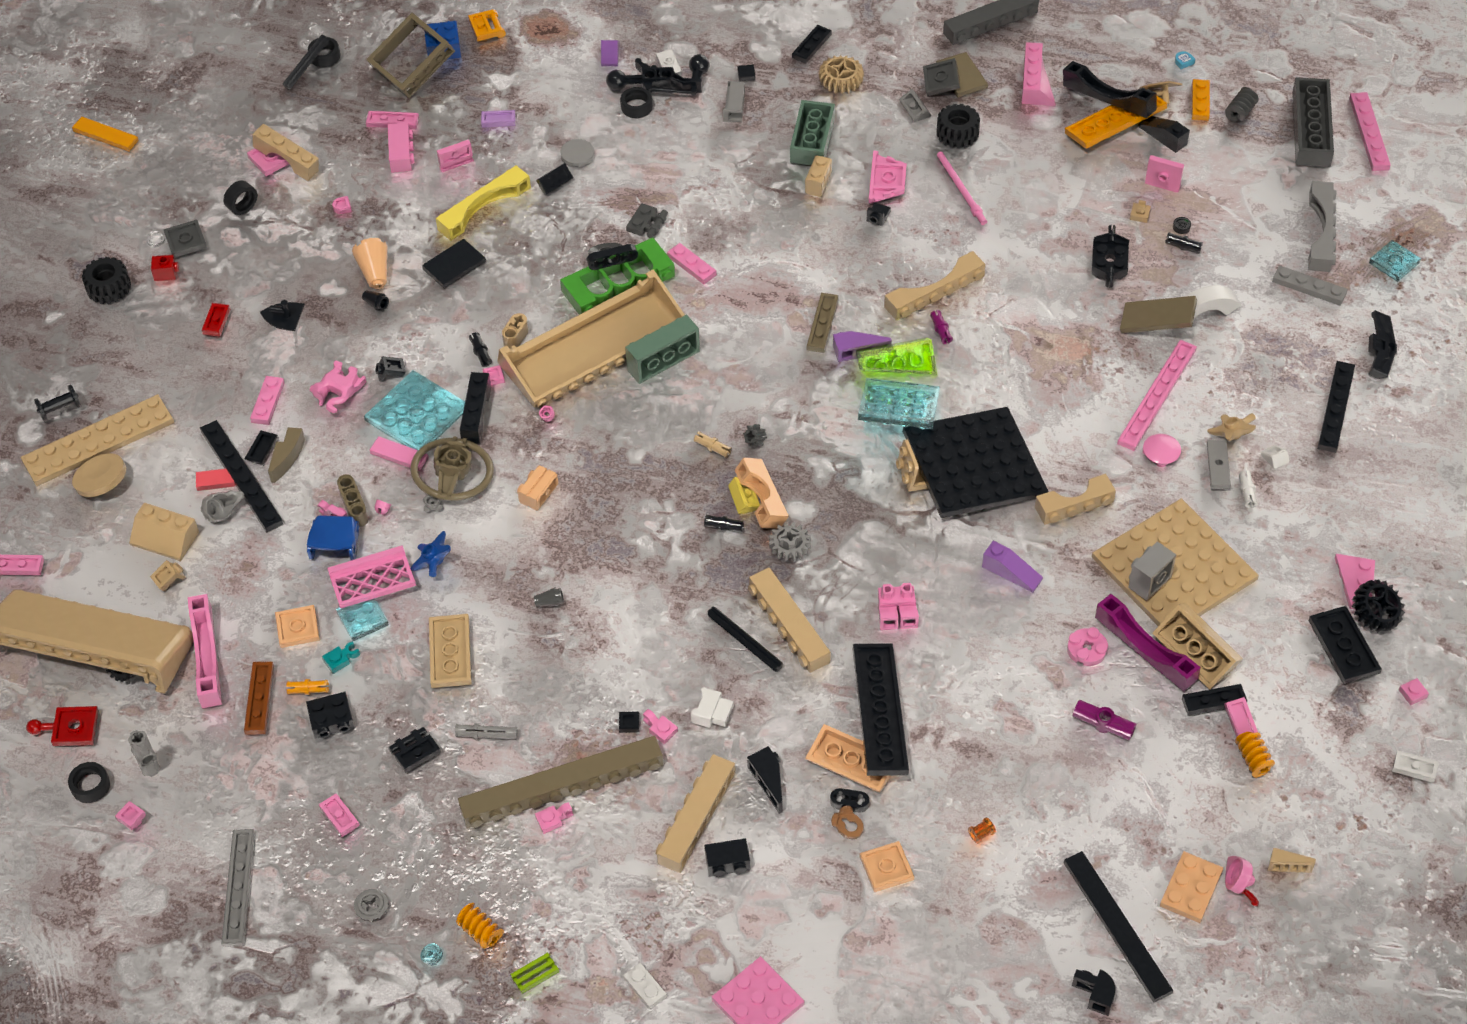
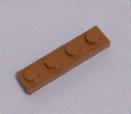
M253 662L244 725L245 735L266 734L274 670L273 662Z

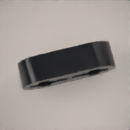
M837 788L830 794V804L838 810L843 806H851L853 812H865L869 807V796L862 791ZM838 796L842 797L841 802L837 801ZM859 799L863 800L861 805L857 804Z

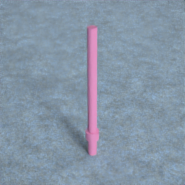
M938 152V159L970 206L971 213L974 217H977L981 225H985L987 220L983 215V210L975 203L943 152Z

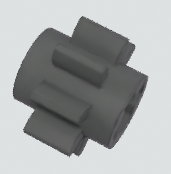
M760 424L747 426L748 430L743 433L745 443H750V447L763 446V441L767 439L766 429L760 428Z

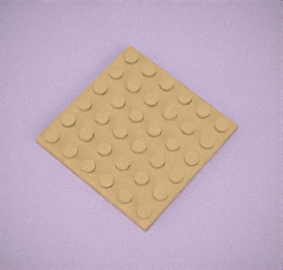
M1182 498L1092 553V558L1157 626L1179 604L1186 603L1201 616L1258 580L1259 577ZM1158 541L1175 553L1176 559L1172 577L1146 601L1128 588L1129 575L1132 570L1131 564L1136 558L1143 556L1147 547H1152Z

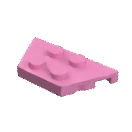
M873 150L869 190L870 204L904 194L906 163L896 161L890 156L882 157L878 151Z

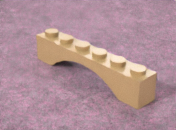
M972 251L958 258L953 270L940 281L920 288H898L886 294L884 308L896 321L905 318L909 314L938 301L940 298L950 295L976 280H980L985 275V263Z

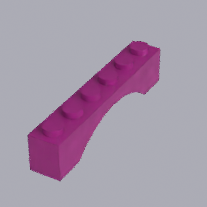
M1109 594L1097 604L1095 618L1183 692L1198 680L1201 667L1188 656L1174 652L1154 640L1137 623L1126 605L1113 594Z

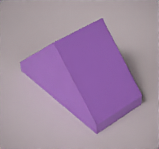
M601 40V66H618L620 41Z

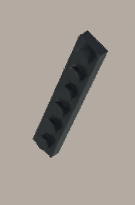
M1341 361L1336 362L1317 449L1333 453L1337 452L1355 364Z

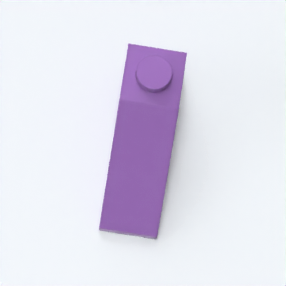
M854 331L833 334V348L838 362L891 352L892 340L890 337Z
M994 540L983 554V568L1034 593L1043 580V577L1015 552Z

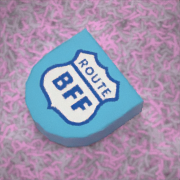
M1178 52L1175 56V63L1180 69L1195 64L1196 59L1188 52Z

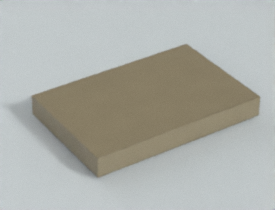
M967 52L936 61L937 63L953 58L956 59L960 88L953 90L957 98L988 88V83Z

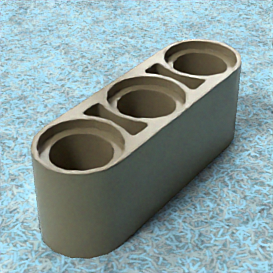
M348 474L342 475L338 478L337 485L348 516L353 517L355 521H359V527H363L368 523L365 504L354 478Z

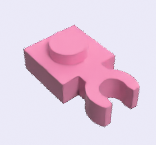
M324 500L317 505L321 508L319 512L324 516H347V512L343 508H338L333 504L329 505Z

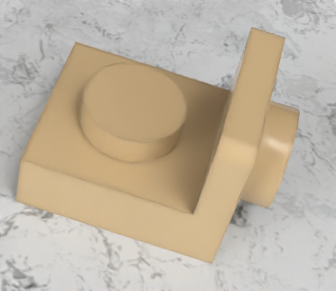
M167 560L150 576L162 591H165L177 578L181 580L186 578L182 573L184 571L178 563L175 562L173 564Z

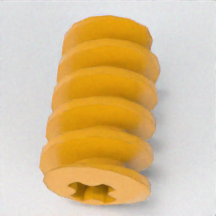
M1244 732L1236 737L1235 743L1238 745L1241 755L1245 758L1254 778L1261 777L1270 771L1275 762L1270 760L1271 754L1266 753L1268 748L1263 746L1265 742L1263 739H1260V733Z
M469 903L459 912L456 920L457 925L462 927L463 931L468 932V935L474 938V941L479 943L481 948L487 949L492 947L501 939L504 930L498 929V924H492L491 918L486 919L487 914L484 912L480 913L481 909L479 907L474 908L475 903Z

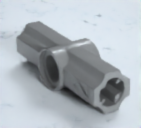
M138 730L131 732L128 741L131 746V752L135 756L142 774L150 777L158 774L157 771L160 766L157 761V755L153 751L146 733Z

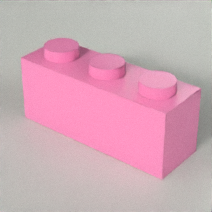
M408 122L388 124L391 173L412 171V164H415L414 154L411 153L414 151L413 141H410V139H413V130L409 129Z

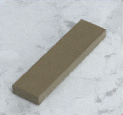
M821 292L806 350L820 353L825 352L839 295Z

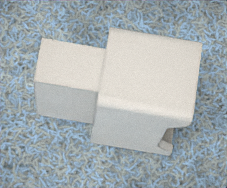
M702 687V698L698 708L693 709L691 712V723L711 728L712 724L726 727L734 707V701L722 698V692Z

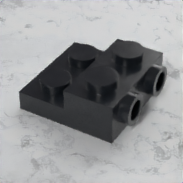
M346 691L306 701L315 739L355 729Z

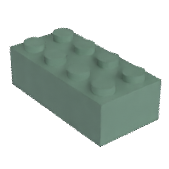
M801 100L790 145V163L812 165L815 156L826 157L835 120V104Z
M686 314L666 326H662L658 330L645 335L643 338L630 343L625 347L627 371L641 384L700 352L698 326Z

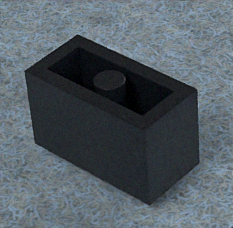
M746 838L704 845L709 877H722L725 874H742L750 871V857Z

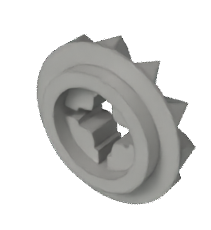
M365 890L355 899L354 910L356 915L362 920H369L371 922L377 918L381 919V916L387 913L388 899L380 890ZM373 902H375V906L377 908H371L370 910H368V906L366 904H372Z

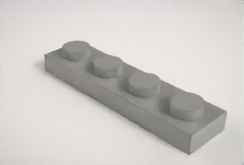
M1280 265L1272 280L1276 284L1341 306L1348 290Z

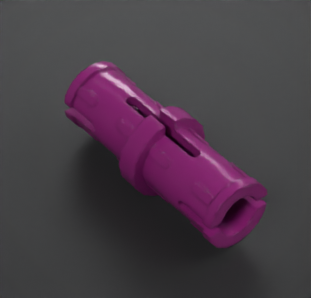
M936 310L938 315H936L935 311L931 312L930 317L934 322V329L939 334L941 342L947 344L945 340L947 339L949 344L952 342L953 337L948 330V323L944 321L940 310Z

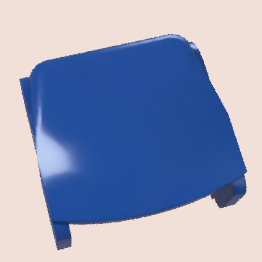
M317 516L313 520L307 540L309 559H314L316 549L332 551L349 549L350 560H355L358 550L359 521H355L351 516Z

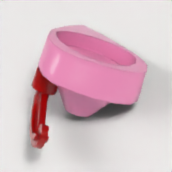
M1238 856L1228 857L1225 874L1226 888L1236 894L1244 893L1252 901L1251 904L1253 906H1258L1259 901L1246 889V887L1252 886L1255 882V877L1252 874V864Z

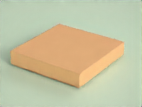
M314 605L275 612L280 648L320 641Z
M899 841L862 852L859 855L874 892L914 880L913 872Z

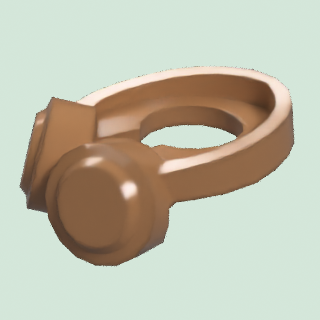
M843 806L840 808L839 813H834L832 816V826L836 827L843 837L853 840L862 835L863 823L853 813L851 806ZM842 819L856 823L857 829L852 832L848 831Z

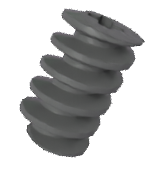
M1242 87L1225 109L1226 117L1231 121H1243L1255 104L1258 103V95L1251 88Z

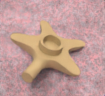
M1253 413L1243 419L1229 417L1224 414L1220 417L1222 425L1210 428L1207 432L1211 435L1225 437L1227 441L1236 440L1256 429V425L1249 424L1256 417Z

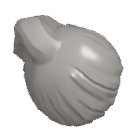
M232 490L224 493H211L202 500L201 512L205 519H208L210 522L225 521L231 515L234 506L242 500L244 493Z

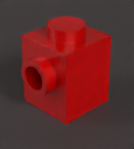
M174 255L152 256L151 272L154 281L176 280V272H179V263L175 262Z

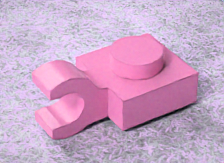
M649 709L643 713L645 717L643 721L651 726L649 733L653 736L655 735L663 744L678 732V727L666 717L662 716L658 719Z
M569 802L564 803L557 810L553 805L535 813L536 820L543 834L563 826L561 820L574 815Z

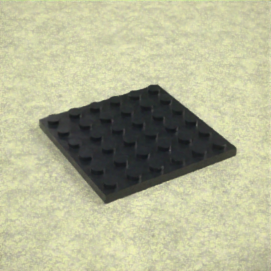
M1008 407L903 427L902 432L905 439H908L921 475L941 518L1036 499L1038 495L1049 492Z

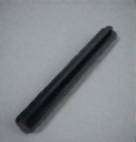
M713 606L708 610V616L772 670L778 672L782 668L783 663L719 609Z

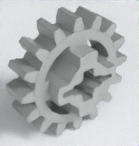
M787 522L784 524V527L777 525V530L773 529L772 535H769V548L772 549L773 555L778 553V559L785 557V561H788L789 558L795 561L797 556L802 559L803 554H808V549L811 547V536L808 535L807 529L802 530L801 524L798 527H795L794 522L791 526H788Z

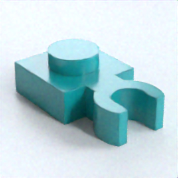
M349 642L343 650L338 646L323 655L322 659L334 674L349 665V659L357 658L360 652L359 649L350 651L355 646L353 642Z

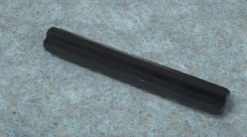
M322 34L286 78L283 82L285 88L290 90L329 42L325 35Z

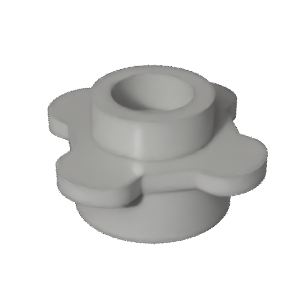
M430 495L423 498L425 503L424 511H440L443 508L440 503L441 499Z

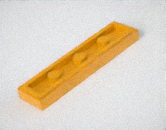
M82 116L72 127L73 132L128 152L139 141L135 135Z

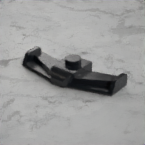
M1375 310L1371 313V317L1374 320L1376 334L1373 333L1369 336L1368 352L1375 354V358L1368 375L1382 379L1389 375L1395 354H1397V344L1391 316Z

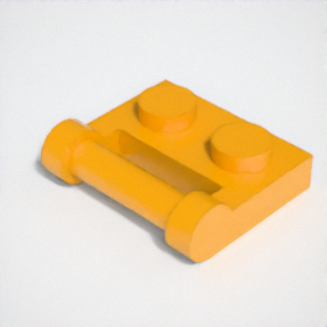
M492 9L468 15L477 41L493 37L503 38L506 35L504 28L501 27L497 18L496 10ZM487 19L492 20L495 29H491Z

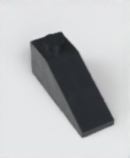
M1151 116L1138 124L1139 128L1175 153L1188 144L1190 130L1178 121Z
M767 746L747 757V767L780 814L783 812L779 766L781 761L778 754L772 752L770 747Z

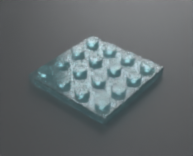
M412 370L364 415V419L399 443L419 450L425 444L437 440L463 415L465 401Z
M866 378L858 420L867 423L879 422L885 425L896 424L903 427L913 426L921 429H933L940 386Z

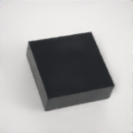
M754 64L737 66L739 82L756 80Z
M639 711L619 712V733H638L640 726Z

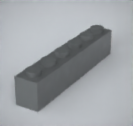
M998 0L945 20L943 34L952 45L961 43L1038 13L1039 0Z

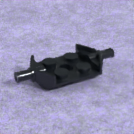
M1109 225L1108 233L1096 236L1093 240L1091 272L1097 278H1105V286L1107 288L1108 285L1109 288L1113 287L1114 279H1122L1128 274L1130 240L1115 234V225H1113V228L1112 225ZM1106 259H1113L1114 261L1109 262Z

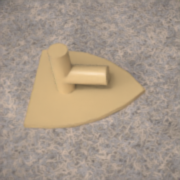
M1165 81L1142 87L1147 89L1162 88L1153 92H1156L1158 97L1162 96V99L1169 104L1168 87L1181 86L1182 83Z

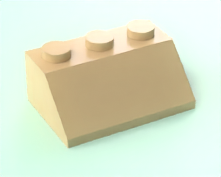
M143 503L134 518L129 543L132 546L181 561L197 537L199 530L194 518Z

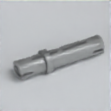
M474 723V725L456 724L455 737H473V739L477 740L478 738L517 740V727L482 726L479 723Z

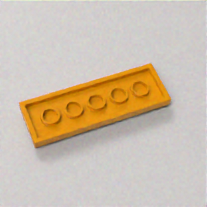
M1157 96V110L1149 117L1167 109V102ZM1110 105L1066 127L1065 134L1087 149L1147 118Z

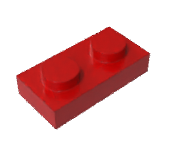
M211 304L202 327L203 335L221 336L231 310L229 305Z

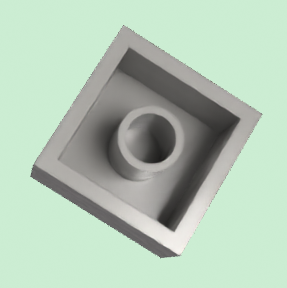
M1158 541L1152 547H1147L1143 556L1136 558L1131 564L1132 570L1129 575L1128 588L1147 601L1172 577L1176 554Z

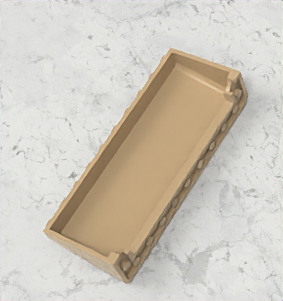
M654 269L646 273L647 278L645 280L637 281L636 286L518 347L513 345L511 350L507 345L499 349L497 362L533 407L542 408L548 401L559 399L565 392L577 389L580 384L591 382L595 376L606 374L610 368L621 366L626 361V346L685 315Z
M13 590L0 603V645L143 676L145 683L149 684L151 681L157 686L155 688L156 692L166 693L194 642L192 631L185 625L158 621L148 617H140L130 613L126 614L112 609L108 610L23 590Z

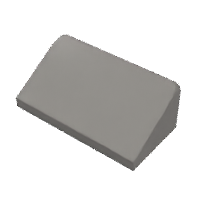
M913 89L899 99L914 122L932 116Z

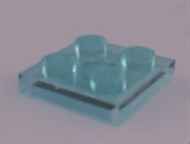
M1391 240L1370 258L1369 263L1398 282L1420 263L1421 258L1394 240Z
M375 598L345 608H336L337 615L352 641H356L389 625Z

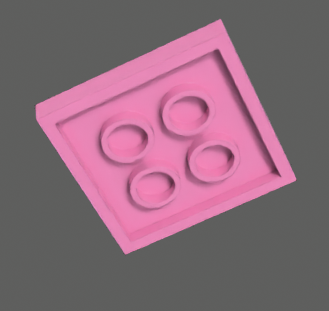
M761 956L711 996L712 1001L734 1024H782L804 1005V1000Z

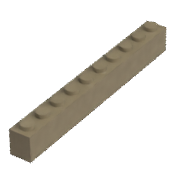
M654 735L459 797L460 811L466 829L476 828L490 821H498L509 815H517L527 809L539 808L549 802H558L562 798L571 795L576 796L590 789H598L605 784L617 783L627 777H635L649 770H657L664 766L663 754Z

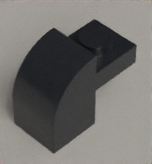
M1076 969L1072 986L1091 993L1087 1009L1109 1016L1116 991L1112 977L1101 969L1098 976H1094L1086 970Z

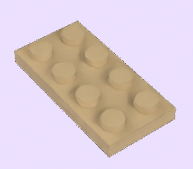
M469 615L429 617L431 688L471 685Z

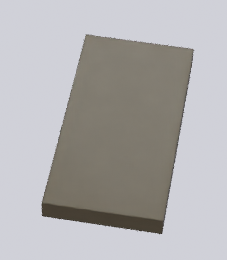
M1196 296L1125 302L1120 331L1121 333L1192 327L1197 298Z

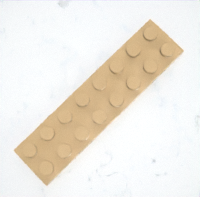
M157 394L20 458L37 487L80 467L93 457L111 453L174 424V420Z

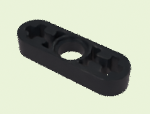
M626 244L593 252L587 256L586 261L591 270H598L633 261L638 257V251L634 244ZM616 255V257L608 259L610 256Z

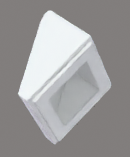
M1274 445L1261 452L1263 458L1274 469L1289 462L1288 451L1280 446Z

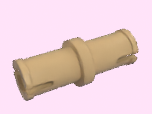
M701 431L697 432L698 436L695 435L694 437L695 443L706 447L710 452L714 451L724 456V458H728L732 447L719 442L715 437L711 438Z

